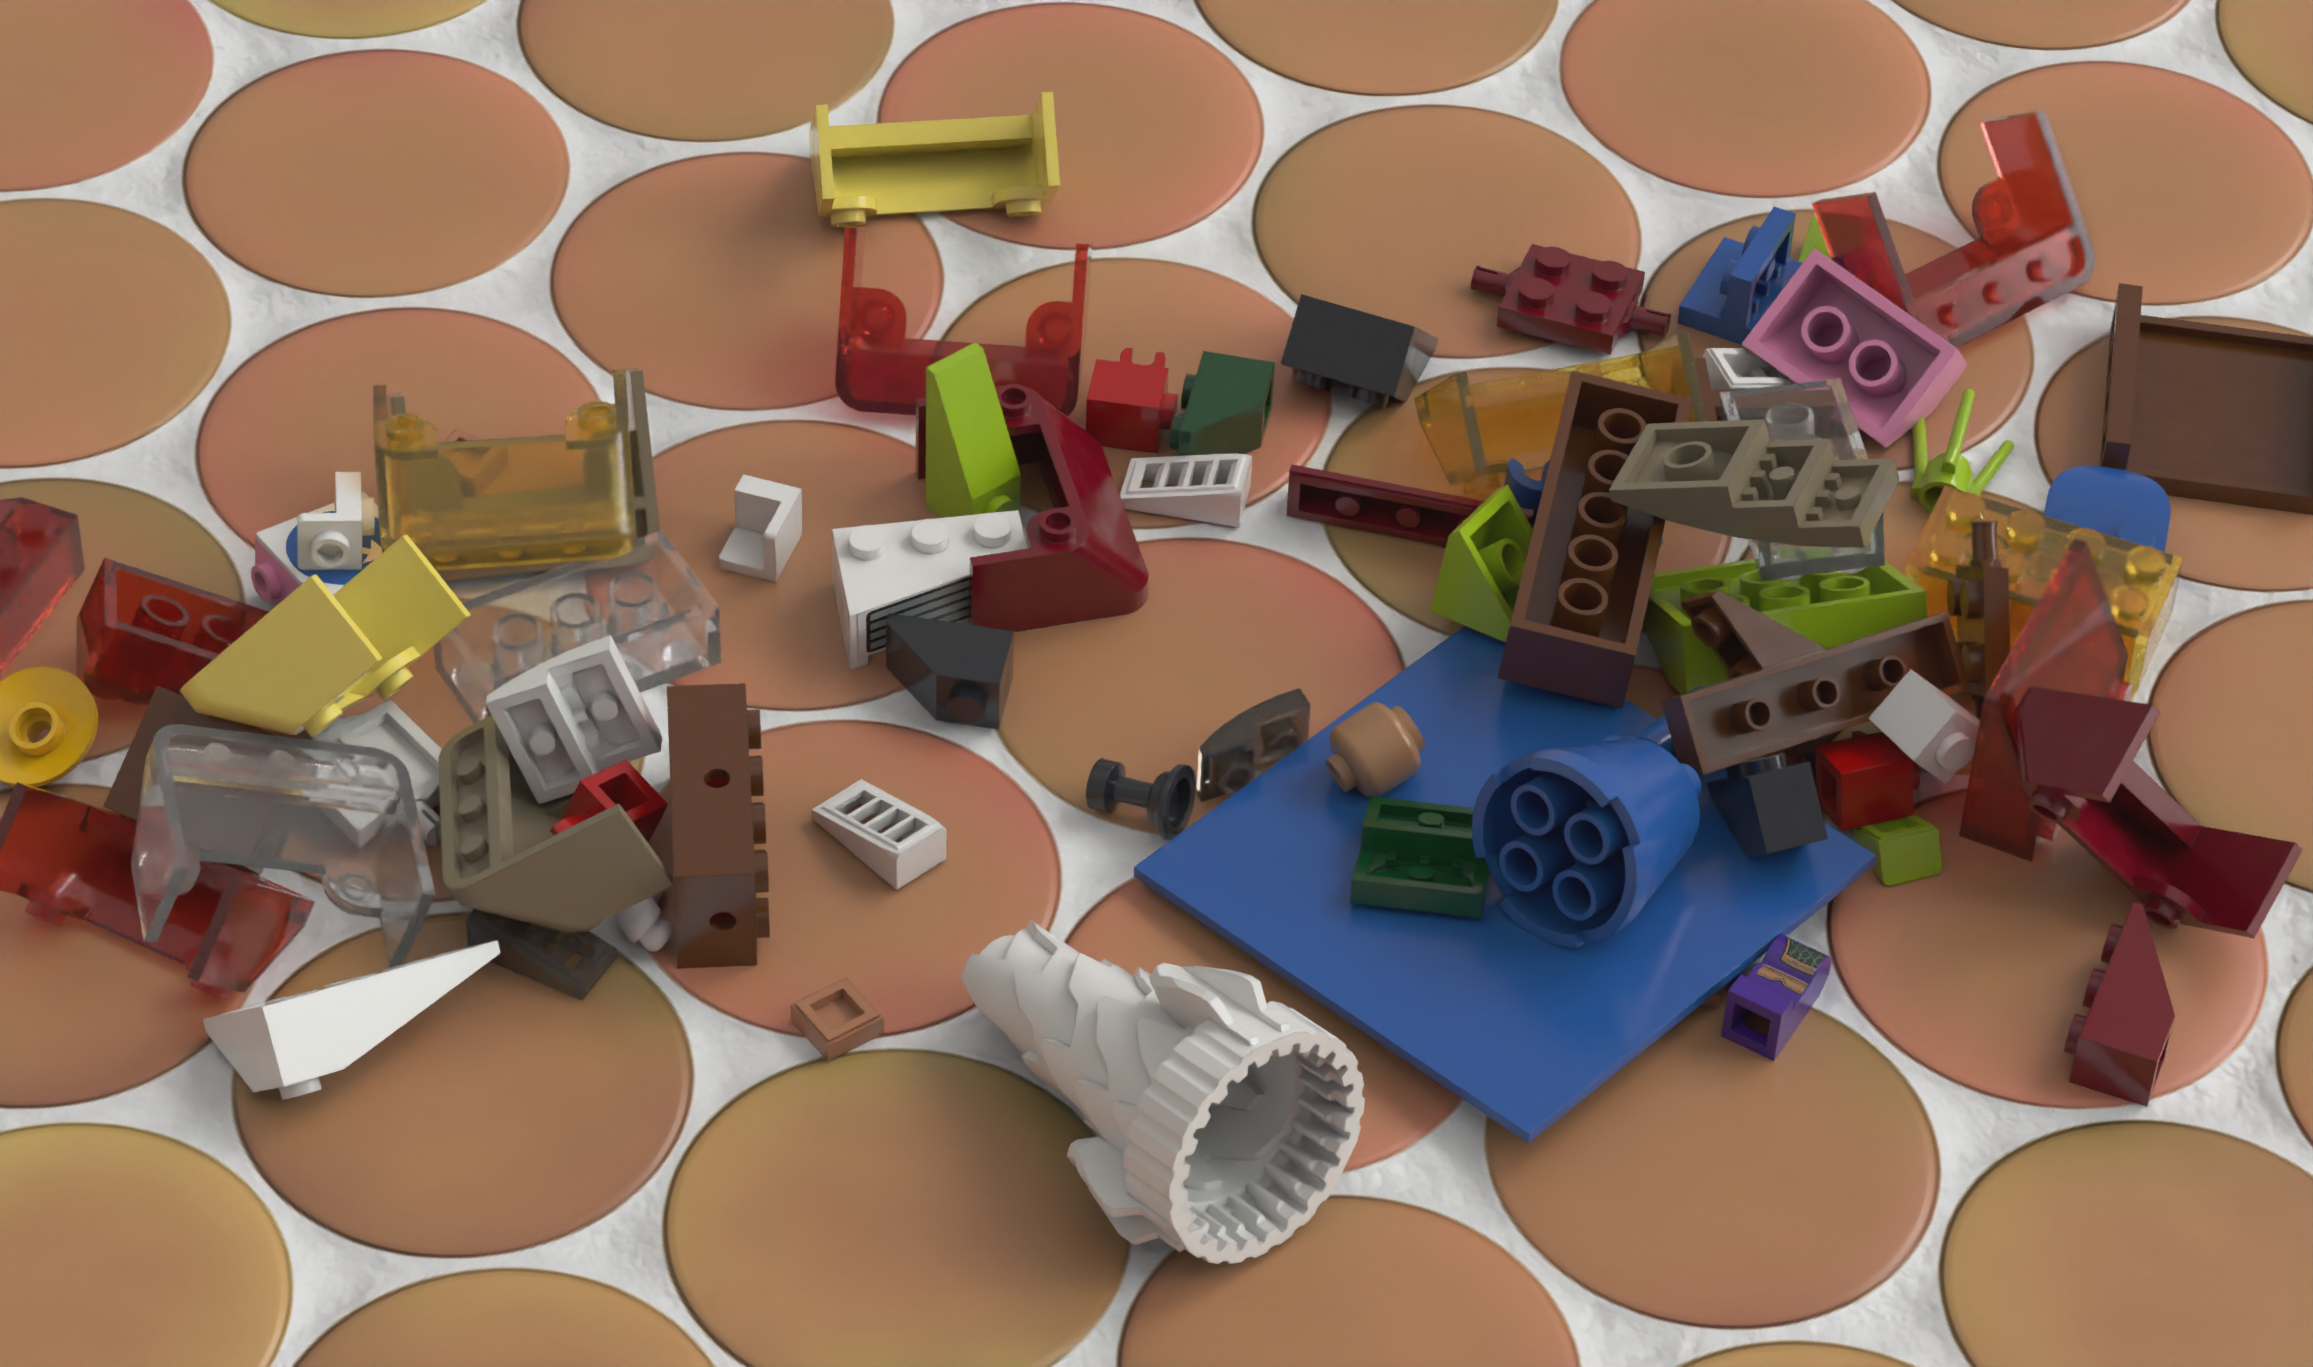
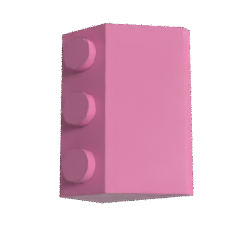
M1816 248L1811 251L1742 342L1743 347L1799 387H1832L1836 403L1835 412L1885 448L1911 430L1922 417L1926 418L1932 414L1968 366L1958 348Z

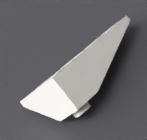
M497 940L467 946L384 969L382 973H371L324 985L322 990L316 989L288 997L284 996L203 1019L206 1033L253 1092L279 1088L282 1100L321 1090L319 1076L345 1069L501 952Z

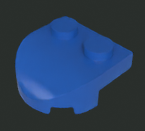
M2091 465L2077 466L2063 471L2055 478L2048 491L2036 563L2159 583L2171 514L2170 502L2166 492L2154 480L2131 471Z

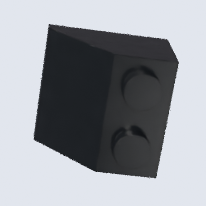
M1301 294L1281 364L1297 370L1295 378L1297 383L1329 392L1332 381L1354 387L1351 398L1386 408L1389 397L1407 402L1436 349L1438 338L1415 326Z

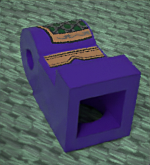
M1783 934L1779 935L1767 950L1762 962L1757 963L1747 977L1740 974L1729 988L1721 1036L1774 1061L1820 996L1831 967L1830 956ZM1755 1013L1769 1019L1768 1034L1750 1029L1744 1020L1749 1015Z

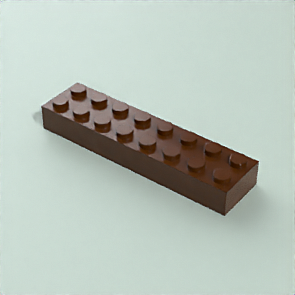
M1943 612L1909 621L1660 701L1679 763L1689 765L1696 771L1698 776L1871 721L1869 719L1871 714L1910 669L1947 696L1970 689L1948 612Z

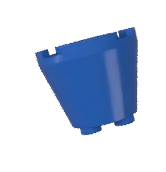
M1632 736L1623 737L1618 740L1541 749L1526 753L1494 772L1479 792L1472 818V839L1475 857H1485L1490 873L1505 897L1499 903L1500 907L1514 922L1530 934L1551 944L1577 948L1585 943L1606 939L1625 928L1636 918L1692 845L1697 835L1700 821L1698 796L1701 793L1700 778L1692 767L1679 763L1671 753L1661 746Z

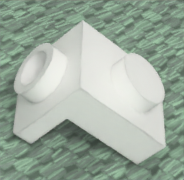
M335 472V513H301L298 515L297 564L299 569L362 570V536L374 535L375 516L374 497H362L361 472Z

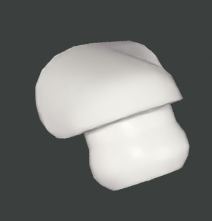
M665 890L615 914L617 924L628 939L633 943L640 941L645 949L652 952L661 949L674 931L672 923L660 916L661 909L657 905Z

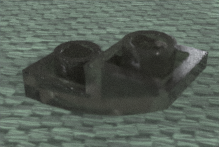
M1300 688L1277 695L1238 714L1210 735L1198 748L1196 794L1201 802L1222 795L1236 793L1261 775V763L1282 759L1308 740L1311 704Z

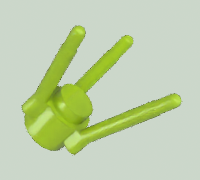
M1970 388L1965 389L1962 394L1946 452L1939 454L1928 463L1925 417L1919 419L1912 428L1915 478L1910 493L1913 497L1919 498L1920 504L1933 514L1955 516L1960 514L1965 508L1975 510L1982 491L2014 449L2012 441H2004L1974 479L1970 463L1965 457L1960 455L1975 397L1974 391Z

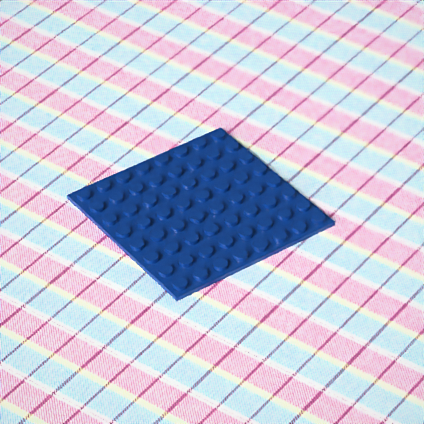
M1463 626L1134 867V877L1529 1144L1765 954L1779 935L1787 936L1872 868L1876 864L1877 855L1824 823L1828 837L1826 840L1769 854L1745 856L1709 794L1707 782L1728 777L1726 768L1699 776L1701 781V793L1698 796L1700 821L1697 835L1690 848L1636 918L1625 928L1606 939L1585 943L1577 948L1558 946L1537 938L1514 922L1500 907L1499 903L1505 897L1496 885L1492 875H1490L1482 918L1350 903L1351 880L1360 852L1362 823L1370 798L1362 795L1355 787L1348 792H1344L1330 774L1325 760L1333 755L1329 744V735L1332 729L1367 705L1378 702L1390 709L1397 705L1400 706L1419 729L1426 746L1420 752L1421 766L1417 773L1381 797L1470 808L1475 807L1481 788L1494 772L1526 753L1541 749L1602 742L1612 735L1636 737L1657 720L1626 699H1624L1623 707L1618 708L1497 679L1506 642Z

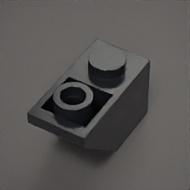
M1785 753L1769 757H1757L1727 767V778L1707 782L1712 800L1745 856L1769 854L1828 839L1810 762L1787 765Z

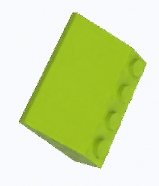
M1866 546L1865 548L1834 547L1654 573L1643 627L1668 683L1682 694L1689 692L1697 686H1708L1728 679V670L1712 648L1702 643L1692 629L1691 618L1680 604L1688 597L1719 590L1827 648L1927 616L1926 591Z

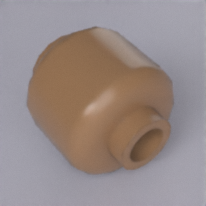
M1373 702L1332 729L1329 735V744L1333 755L1327 758L1325 763L1333 779L1344 792H1348L1355 787L1362 795L1368 798L1370 796L1381 797L1417 773L1421 766L1420 752L1426 746L1419 729L1404 709L1398 705L1390 709L1382 703Z

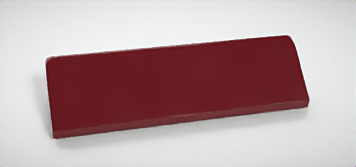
M1291 464L1286 516L1446 546L1449 535L1485 501ZM1521 508L1533 529L1535 524L1534 510Z

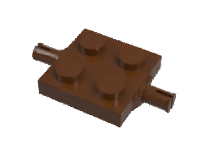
M1971 521L1972 560H1969V564H1956V578H1950L1947 584V607L1951 617L1957 616L1956 643L1970 689L1963 692L1972 694V700L1975 701V716L1983 723L1988 733L1985 739L2002 738L2001 700H2004V697H2011L2009 568L2001 567V559H1998V521Z

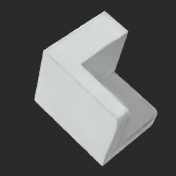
M743 474L734 490L735 528L719 555V566L724 570L777 582L802 535V489Z

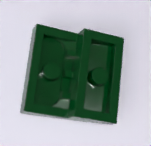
M1370 796L1362 823L1360 852L1351 880L1350 903L1482 918L1491 873L1485 857H1475L1472 839L1474 808Z

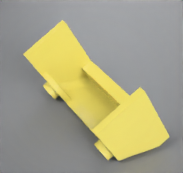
M1041 92L1032 114L1019 116L829 126L828 104L815 106L809 130V141L818 215L830 218L832 227L848 228L862 226L866 224V217L991 209H1006L1008 217H1031L1042 213L1041 205L1052 202L1060 187L1053 92Z
M406 534L400 537L334 595L331 594L316 574L309 577L191 678L180 689V693L197 713L289 735H296L306 730L311 737H314L334 723L343 714V710L371 697L375 693H378L383 701L401 690L414 678L408 668L471 616V614Z

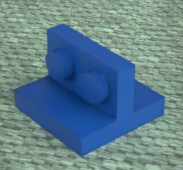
M1773 207L1761 227L1752 226L1745 243L1724 237L1679 305L1677 323L1742 345V342L1802 265L1801 262L1790 259L1796 213Z

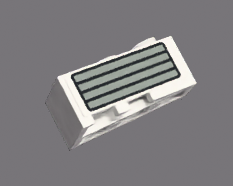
M1019 510L832 529V584L850 670L867 665L869 655L886 650V621L889 613L969 625L970 557L1028 549Z

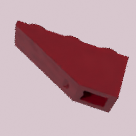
M2133 901L2124 926L2112 923L2101 955V961L2108 963L2106 971L2093 969L2082 1005L2083 1007L2090 1008L2087 1017L2075 1014L2067 1035L2064 1052L2075 1055L2070 1083L2147 1107L2166 1059L2175 1013L2144 906Z

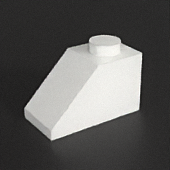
M1912 669L1909 670L1869 717L1915 763L1945 784L1959 769L1971 760L1974 751L1988 736L1983 723L1974 714Z

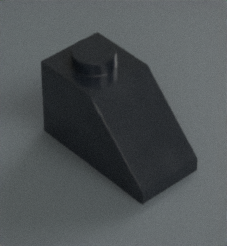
M889 613L886 621V668L937 721L999 729L1013 678L1014 631Z

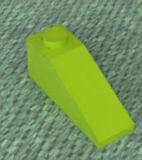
M976 342L926 367V506L939 518L1019 510L1020 514L1021 473L984 349Z

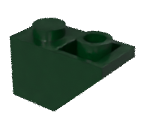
M1203 351L1197 374H1186L1181 396V409L1186 411L1184 415L1174 414L1170 429L1169 449L1179 451L1178 456L1246 454L1260 448L1272 410L1275 362Z

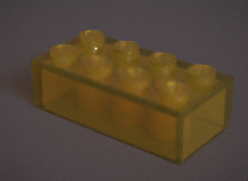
M1944 486L1907 561L1905 576L1926 591L1927 616L1948 612V580L1956 578V564H1969V560H1972V525L1970 522L1998 521V559H2001V567L2009 568L2010 652L2138 691L2173 612L2184 558L2103 534L2093 529L2083 528L2037 514L2033 511L2020 509L1973 493ZM1949 615L1954 635L1957 636V616L1951 617Z

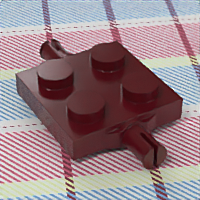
M1532 244L1521 266L1510 274L1477 265L1471 280V290H1479L1504 297L1498 309L1497 327L1608 355L1612 354L1618 340L1632 329L1665 338L1671 323V313L1638 306V299L1643 291L1644 271L1625 267L1615 261H1600L1571 254L1559 247H1543Z

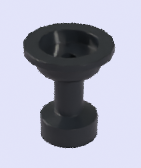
M1101 758L1094 764L1090 772L1086 788V801L1089 808L1112 813L1120 802L1147 808L1148 819L1152 825L1158 828L1159 834L1163 839L1170 841L1183 832L1188 824L1196 795V779L1194 770L1190 765L1178 764L1171 771H1165L1157 776L1153 783L1126 777L1125 766L1121 762Z

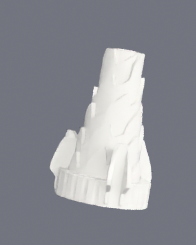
M1031 920L1026 929H1021L1015 936H1002L992 941L979 955L973 953L970 955L963 969L961 980L979 1011L1000 1028L1018 1050L1023 1053L1021 1058L1028 1068L1046 1084L1071 1100L1084 1114L1085 1119L1083 1123L1102 1135L1078 1139L1072 1142L1068 1149L1067 1158L1077 1168L1079 1175L1118 1234L1132 1244L1137 1245L1160 1238L1178 1252L1185 1249L1197 1258L1201 1257L1210 1263L1219 1264L1222 1261H1226L1229 1264L1243 1262L1248 1257L1256 1258L1263 1255L1272 1246L1280 1245L1289 1239L1299 1226L1305 1225L1312 1218L1318 1206L1327 1200L1336 1187L1357 1143L1361 1129L1359 1124L1360 1118L1364 1113L1365 1098L1362 1097L1364 1082L1362 1073L1357 1069L1358 1061L1353 1052L1346 1048L1345 1043L1293 1008H1288L1284 1004L1274 1001L1266 1003L1261 982L1253 976L1227 969L1203 966L1181 967L1168 963L1157 965L1151 974L1138 966L1135 973L1131 975L1106 959L1098 962L1079 953Z

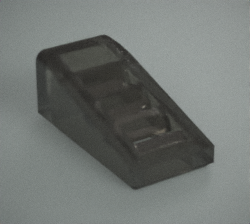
M476 909L469 913L466 920L468 946L498 941L501 953L490 962L582 1001L617 958V948L590 931L565 933ZM524 932L531 934L526 941L520 938ZM550 943L557 945L549 956L543 953ZM574 953L583 956L572 970L565 967V964Z

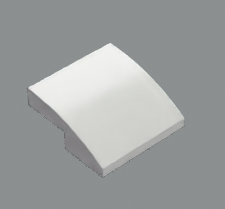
M611 635L553 657L513 678L486 696L485 704L538 804L573 794L580 780L625 759L629 762L661 751L662 735Z

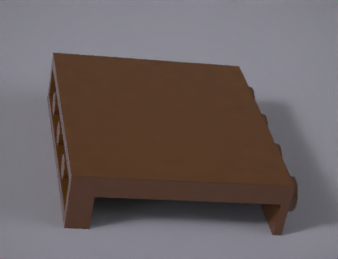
M2119 283L2110 327L2099 466L2144 475L2157 482L2168 496L2313 515V337L2141 315L2143 286Z

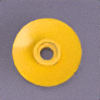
M38 666L20 670L0 681L1 783L19 788L47 785L70 773L88 754L97 733L98 710L93 695L78 677L60 668ZM50 729V732L45 738L38 742H35V739L40 732Z

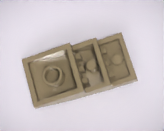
M1765 419L1652 423L1646 425L1611 485L1609 493L1613 502L1674 523L1736 538L1796 546L1865 548L1900 479L1895 458L1834 460L1830 439L1770 441Z

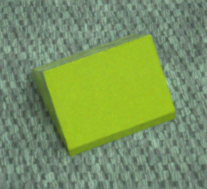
M1508 485L1497 489L1449 535L1430 612L1503 642H1506L1533 532L1531 525Z

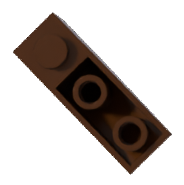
M1719 590L1688 597L1680 603L1691 618V626L1695 635L1702 643L1713 649L1728 670V679L1825 648ZM1843 730L1782 750L1785 751L1788 757L1816 752V745L1830 743Z

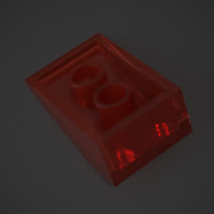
M104 557L76 619V677L87 686L93 695L104 700L112 701L119 699L135 705H149L157 685L183 696L180 693V689L191 678L269 613V611Z

